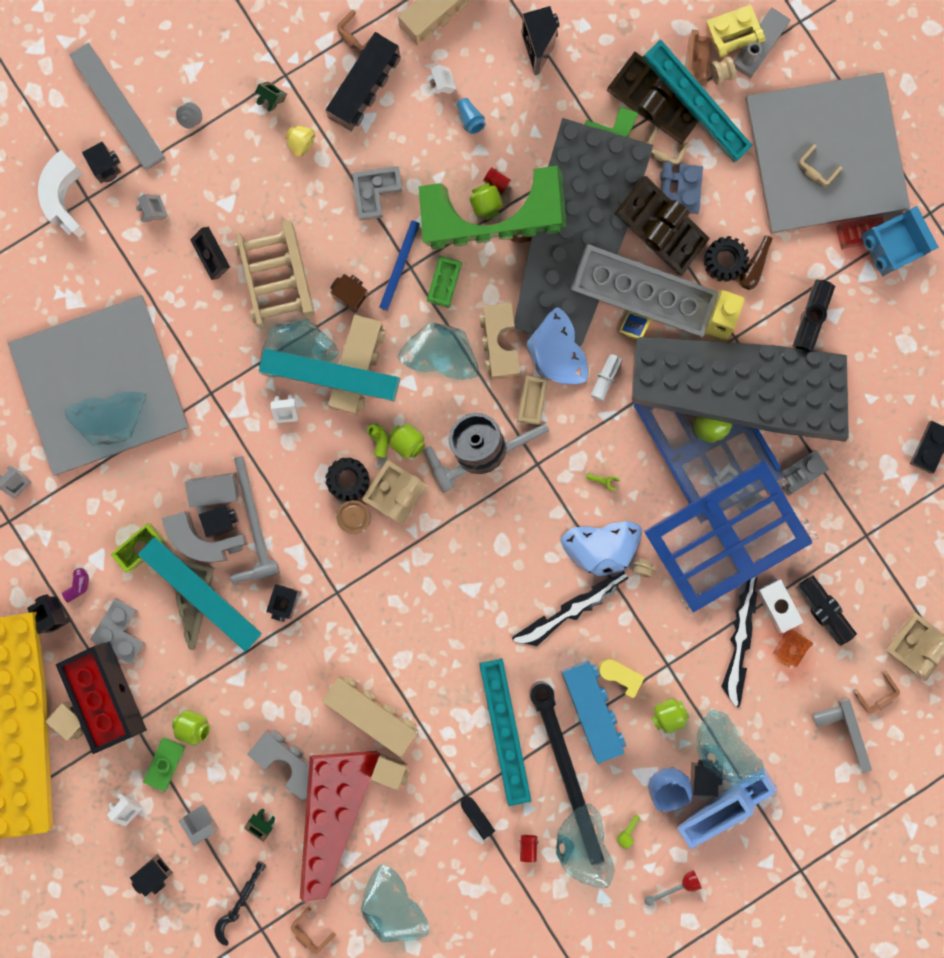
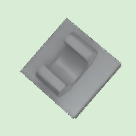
M143 194L137 198L139 205H137L136 210L143 211L144 213L141 222L162 221L168 217L160 195Z
M8 466V471L3 476L0 475V490L12 498H16L31 481L14 467Z

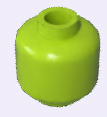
M487 183L472 190L473 194L470 195L469 200L477 217L485 216L486 220L499 215L498 210L503 207V201L496 186H490Z
M409 423L402 426L397 425L389 435L392 437L390 447L405 459L410 457L416 458L425 447V443H423L424 435Z
M674 698L657 704L654 707L655 716L651 717L657 730L663 729L667 734L687 725L686 719L690 718L682 701H677Z
M191 710L183 711L180 715H177L172 723L175 738L190 745L204 742L210 732V724H208L207 717Z

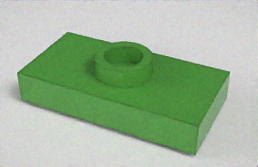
M439 256L427 297L428 303L450 308L462 262Z
M163 737L143 783L166 792L186 746Z

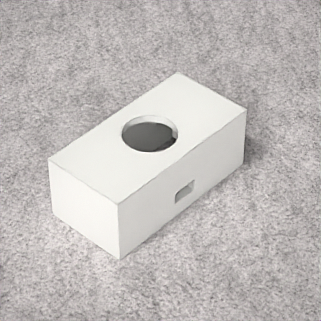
M777 579L756 590L778 633H784L803 623L781 579ZM779 599L785 600L788 605V610L782 614L778 613L774 607Z

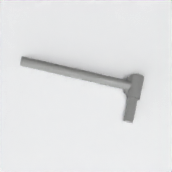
M546 423L506 442V453L549 432ZM432 446L423 450L442 493L454 488L455 479L468 473L461 465L451 471L449 468L441 466Z
M243 456L234 458L259 562L256 563L252 570L230 575L232 584L280 574L277 561L268 558Z

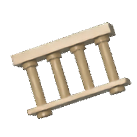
M291 220L282 222L283 230L280 233L245 241L241 233H236L237 241L234 242L237 256L241 255L253 305V309H250L253 323H257L261 329L265 328L263 318L299 310V312L303 311L306 318L315 316L296 232ZM278 243L287 244L289 252L285 253V256L250 264L247 251ZM285 265L293 267L294 275L290 276L291 278L255 286L252 273ZM289 288L298 289L300 297L296 298V301L261 309L258 296Z

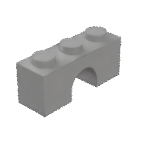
M268 729L247 755L265 770L275 760H284L289 763L292 775L284 786L304 801L307 797L309 761L302 757L304 753L295 745L290 747L285 743V737L281 733Z

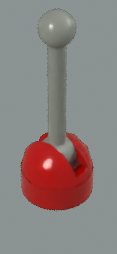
M692 870L684 875L682 884L653 897L647 896L644 902L646 905L651 906L654 901L683 888L689 892H695L702 889L695 871Z

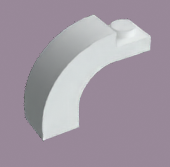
M60 150L49 160L41 173L38 184L39 203L44 215L55 227L60 225L68 235L73 232L80 238L86 231L67 211L65 195L69 186L83 173Z

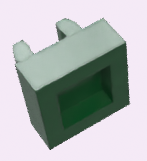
M270 82L258 84L255 93L260 95L257 99V105H262L265 99L269 102L268 112L273 111L277 104L284 102L287 93Z
M261 809L257 815L253 814L244 829L264 842L273 829L272 824L275 821V817L272 816L268 822L263 821L261 816L265 810Z

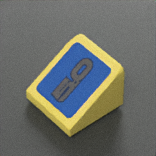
M628 311L619 333L636 341L637 338L644 336L651 319Z

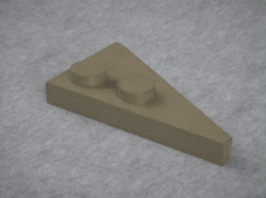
M183 561L211 586L215 568ZM174 588L179 614L184 626L185 641L188 644V649L195 650L204 614Z

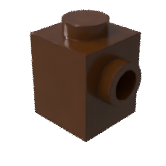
M343 274L341 278L337 277L330 287L332 289L330 292L332 297L354 313L358 311L369 295L368 290L362 286L363 282L354 275L348 277L346 274Z

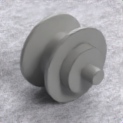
M187 102L177 109L176 118L182 127L191 129L202 121V111L195 103Z

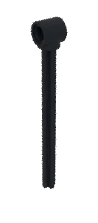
M537 681L530 687L529 697L534 704L536 712L540 711L591 865L601 864L605 859L554 710L556 705L554 691L548 683ZM539 688L547 689L548 696L546 699L538 700L535 698V693Z

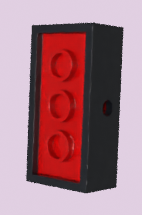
M110 641L93 646L55 664L92 754L147 731Z

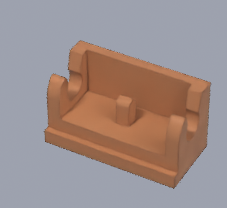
M692 29L688 39L685 67L701 86L706 87L712 34L708 32L706 36H699V30Z

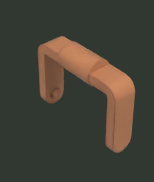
M351 10L338 23L337 29L347 44L352 48L355 47L362 53L369 40L362 46L352 34L343 29L356 14L354 10Z
M887 671L882 672L894 692L885 695L876 701L873 706H868L858 690L853 691L866 712L874 713L878 709L882 710L893 703L892 700L900 695V690Z
M308 907L292 923L291 931L305 948L308 947L314 954H317L336 934L334 932L331 933L317 948L303 930L301 931L296 926L311 911V908Z

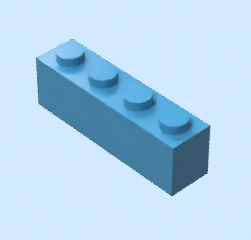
M587 660L561 670L596 763L599 764L625 754L622 748L626 746L621 732L617 733L614 727L617 719L613 710L608 711L605 703L609 700L604 687H599L596 680L600 678L596 665H591Z

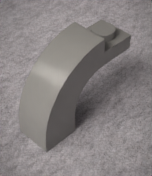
M184 511L162 518L166 534L172 544L181 553L195 560L204 562L227 561L225 551L228 550L229 554L243 550L242 546L248 545L246 535H238L218 542L205 541L196 533L190 512Z

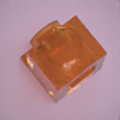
M790 629L785 632L773 654L778 656L776 661L785 667L790 668L791 665L798 667L809 647L813 645V642ZM792 646H795L797 648V651L794 655L790 654V648Z

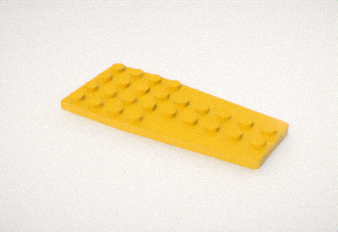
M37 612L0 617V839L46 833L53 828L48 724L46 723L48 719L46 680L40 634H37L35 616Z

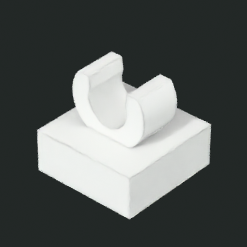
M441 65L431 68L433 75L428 76L426 79L427 82L436 83L435 88L430 90L431 93L440 94L445 92L450 94L457 90L450 68Z
M288 395L287 400H280L279 396H276L274 401L271 402V411L275 424L299 421L298 410L292 395Z
M119 793L117 796L120 801L117 805L109 804L111 811L107 816L112 822L127 826L142 810V807L138 802Z

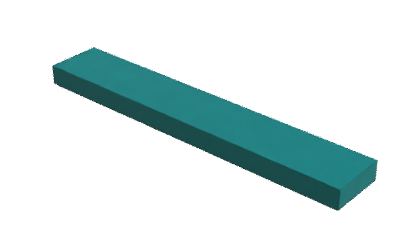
M661 39L642 56L733 162H737L753 146Z
M265 348L259 367V372L393 402H395L400 378L396 376Z
M153 537L137 554L245 652L262 635L254 625L156 537Z
M503 658L481 662L479 665L508 806L532 802Z

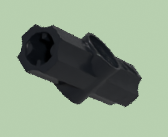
M818 279L814 281L805 310L801 314V322L792 347L813 352L822 324L827 318V309L835 289V285L831 282ZM810 311L817 313L818 321L811 320L809 317Z
M814 575L805 579L796 587L811 607L810 612L820 625L825 626L839 646L848 643L857 635L856 631L842 614L843 610L839 603L831 595L827 594Z

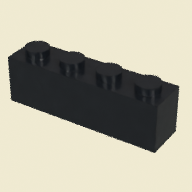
M374 32L325 109L328 118L351 132L355 126L358 127L361 124L367 106L371 107L377 96V90L379 87L383 88L389 78V71L391 68L395 69L400 62L401 56L397 44Z

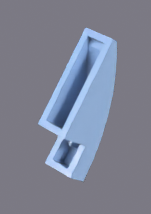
M762 767L719 794L718 797L712 799L679 825L677 829L690 849L752 816L755 805L776 794L777 786L766 769Z

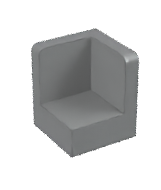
M201 805L179 820L193 846L219 829L205 805Z

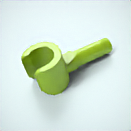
M589 473L586 476V479L603 484L609 491L618 490L610 486L612 479L620 481L618 477L604 478Z
M636 814L626 830L617 836L618 843L625 849H628L634 843V839L630 834L640 819Z

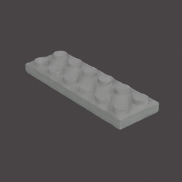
M589 244L585 246L571 287V291L703 337L719 294L718 291Z

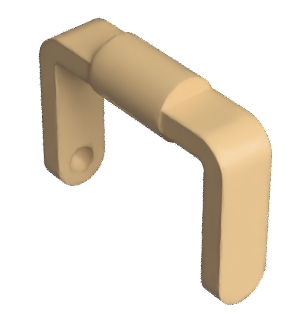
M655 127L648 144L652 143L659 128ZM685 143L677 160L658 149H652L651 155L662 163L670 162L673 163L672 166H677L689 143Z
M814 144L800 159L798 166L811 180L817 182L822 187H826L843 167L839 166L826 181L820 173L804 162L817 145Z

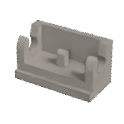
M236 472L188 479L185 482L189 508L237 501L239 491Z

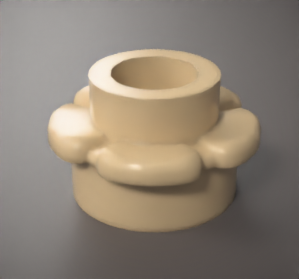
M639 559V562L633 563L635 566L633 573L652 578L653 571L656 572V569L652 567L653 563L648 560Z

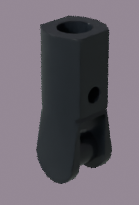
M469 796L464 797L461 800V807L484 840L493 834L495 829L474 799Z

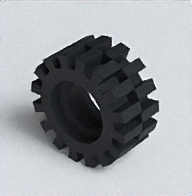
M727 236L725 239L720 237L717 241L712 242L704 255V265L707 266L706 272H710V277H717V281L720 282L722 280H725V282H729L731 279L735 280L746 269L749 257H747L748 249H744L745 244L743 242L741 244L738 243L739 239L737 238L732 240V236ZM722 251L731 252L735 257L734 265L728 268L721 266L717 259L718 254Z
M343 457L338 461L335 460L332 466H329L327 469L328 472L325 476L326 486L329 492L340 500H357L361 495L365 494L366 489L369 487L368 471L358 460ZM346 470L353 471L357 477L356 484L349 489L341 487L338 481L339 475Z

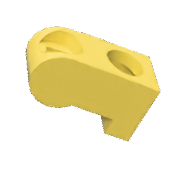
M604 659L598 666V672L602 678L608 681L615 680L626 686L623 693L632 698L636 696L645 679L644 676L612 659Z

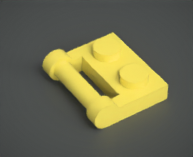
M752 5L707 20V28L712 34L711 38L719 58L752 42L759 44L765 42L764 32L760 28ZM751 31L753 32L750 35L738 38L725 44L723 43V41L732 39L734 37L743 35Z

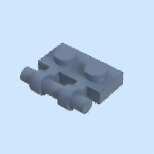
M663 163V171L660 172V180L662 181L661 191L670 200H676L683 204L690 214H698L700 210L703 166L680 164L678 173L672 172L673 163ZM671 182L677 183L676 193L670 192Z

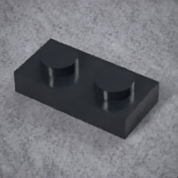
M209 226L201 228L190 241L210 279H219L230 266Z
M929 421L910 464L933 474L944 453V426L934 421Z

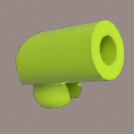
M371 424L367 428V434L376 443L374 456L385 458L390 437L381 425Z

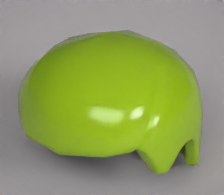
M695 416L693 422L695 434L700 440L708 443H714L725 438L733 426L731 423Z

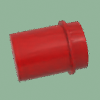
M491 167L483 181L486 184L489 183L490 186H496L498 191L503 194L511 179Z
M521 835V840H519L520 861L527 863L537 862L538 836Z

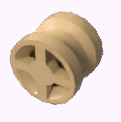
M730 56L725 57L721 62L714 61L710 63V72L716 85L722 84L727 79H736V68Z

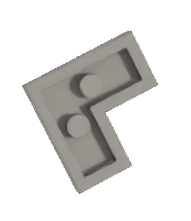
M399 166L352 173L359 221L383 218L380 195L402 192Z
M115 598L90 640L97 645L110 641L115 655L127 663L133 664L145 645L144 642L126 632L127 627L138 610Z

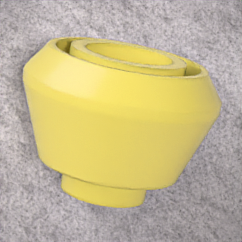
M298 125L296 128L291 127L285 138L288 140L287 146L292 153L299 157L306 154L313 144L316 135L312 128Z

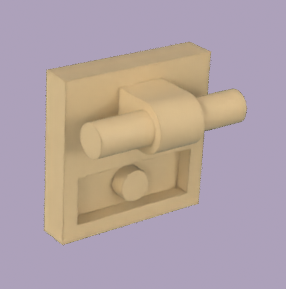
M387 460L362 500L403 525L428 485Z
M912 613L885 651L922 680L927 681L944 658V634L917 613Z

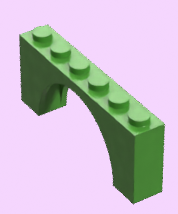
M558 166L533 169L532 188L520 210L501 223L487 226L475 225L463 220L452 206L448 188L442 183L419 186L423 243L430 246L431 249H443L446 244L465 246L468 244V241L476 240L477 243L490 242V238L499 237L500 240L513 239V235L522 234L523 237H531L541 231H546L548 234L560 232V229L567 228L561 169Z

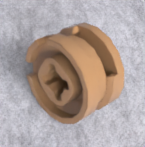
M351 500L339 507L336 519L343 531L349 534H358L368 528L371 514L366 505L359 501Z

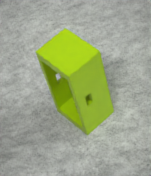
M147 523L110 555L125 573H131L144 562L134 551V546L137 542L143 541L148 544L153 537H156L165 544L166 540L152 524Z

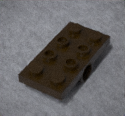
M635 51L607 88L608 93L680 144L684 143L698 124L695 117L642 56Z
M647 176L641 177L614 213L678 275L685 273L710 239L688 217L690 215L689 210L680 202L670 200Z

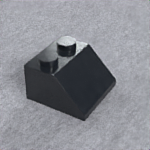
M551 6L524 13L522 18L521 34L534 75L540 74L554 48L555 39L558 37L559 19L556 13H552Z

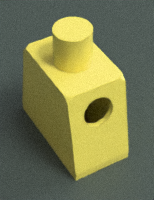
M721 290L718 291L719 294L705 335L726 341L735 329L745 298ZM716 326L724 327L725 330L719 329Z

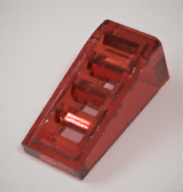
M883 216L840 223L836 230L841 250L864 245L863 239L859 238L857 227H860L863 234L866 232V225L869 226L870 230L874 227L873 224L875 223L878 226L883 224ZM848 229H852L854 239L852 240L850 238Z

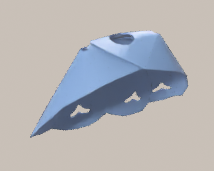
M555 308L546 316L527 341V348L535 369L541 377L562 384H580L587 381V360L583 350L574 342L575 331L569 317L560 308ZM555 313L557 314V317H560V318H561L560 320H559V319H553L554 316H555V315H554ZM563 327H566L565 332L567 333V336L564 333H561ZM573 352H575L576 357H577L579 360H577V359H572ZM579 367L581 368V377L575 373Z
M629 521L612 523L601 529L590 526L576 527L566 532L560 541L573 563L588 573L591 571V574L606 576L628 567L640 544L642 528L640 525ZM628 528H631L632 530H637V532L632 534L631 531L628 530ZM620 529V530L618 531V534H615V533H612V532H611V531H616V530ZM582 533H585V534L592 533V535L588 536V538H587V537H586L585 535H583ZM574 535L573 542L567 541V539H571ZM606 568H612V571H608V573L603 572Z

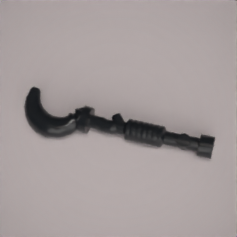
M261 861L257 862L256 869L240 892V898L233 910H229L228 914L221 917L215 925V937L222 945L228 946L229 944L224 936L226 925L239 919L240 915L238 912L240 907L246 905L245 900H248L255 887L254 883L260 876L261 871H264L266 864Z

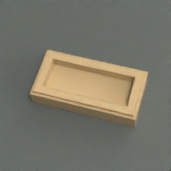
M525 375L516 422L540 426L548 379Z

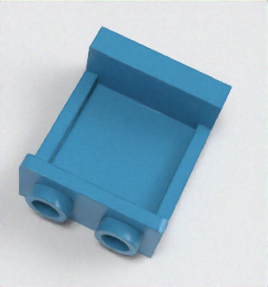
M917 206L877 227L871 228L861 235L864 246L869 250L875 267L880 271L882 277L939 248Z

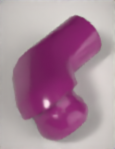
M83 568L74 570L72 587L62 592V596L67 603L84 594L88 589L89 575Z

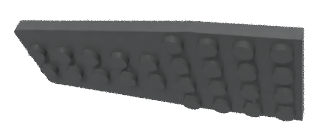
M562 118L548 167L558 166L562 171L567 228H562L560 232L553 234L541 231L531 237L514 320L515 329L533 334L550 312L555 308H560L569 317L574 327V342L579 347L583 344L599 300L571 291L576 272L587 244L616 255L618 254L628 227L614 213L641 177L645 175L653 149L652 144ZM556 313L554 314L555 316L553 319H561L560 317H557ZM563 327L561 333H564L567 336V333L565 332L566 327Z
M639 337L636 340L634 349L632 402L775 433L846 442L849 438L847 355L814 350L809 352L806 349L776 345Z

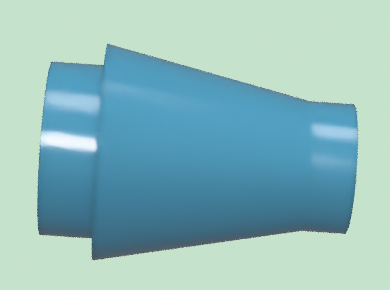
M468 98L459 100L456 106L459 109L464 129L469 131L470 134H476L483 130L486 126L485 117Z

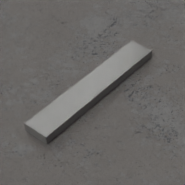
M89 42L71 53L69 56L143 168L147 171L166 159Z

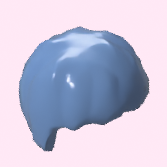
M674 767L662 768L649 779V794L658 811L678 810L691 802L693 797L692 785L689 777L681 770Z

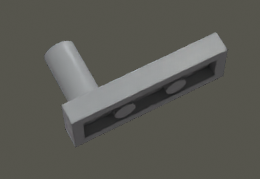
M771 7L760 23V28L764 32L765 42L760 44L752 42L744 46L734 61L735 68L751 79L791 19Z
M848 697L838 699L840 706L812 713L816 727L845 720L862 773L872 771L854 710Z

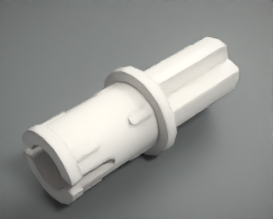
M612 354L609 355L602 372L597 375L599 378L590 394L591 397L602 402L604 401L611 384L615 383L614 377L622 363L620 357Z

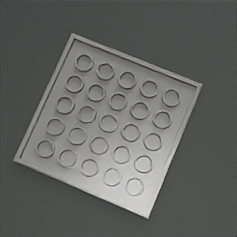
M884 72L746 96L745 100L771 233L910 209ZM814 144L817 145L804 162L820 173L826 181L839 166L843 167L826 187H822L817 182L811 180L798 166L800 159Z
M142 295L8 342L53 476L189 428Z

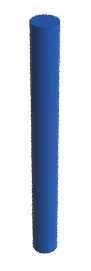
M412 220L379 306L382 310L388 311L420 225L416 221Z

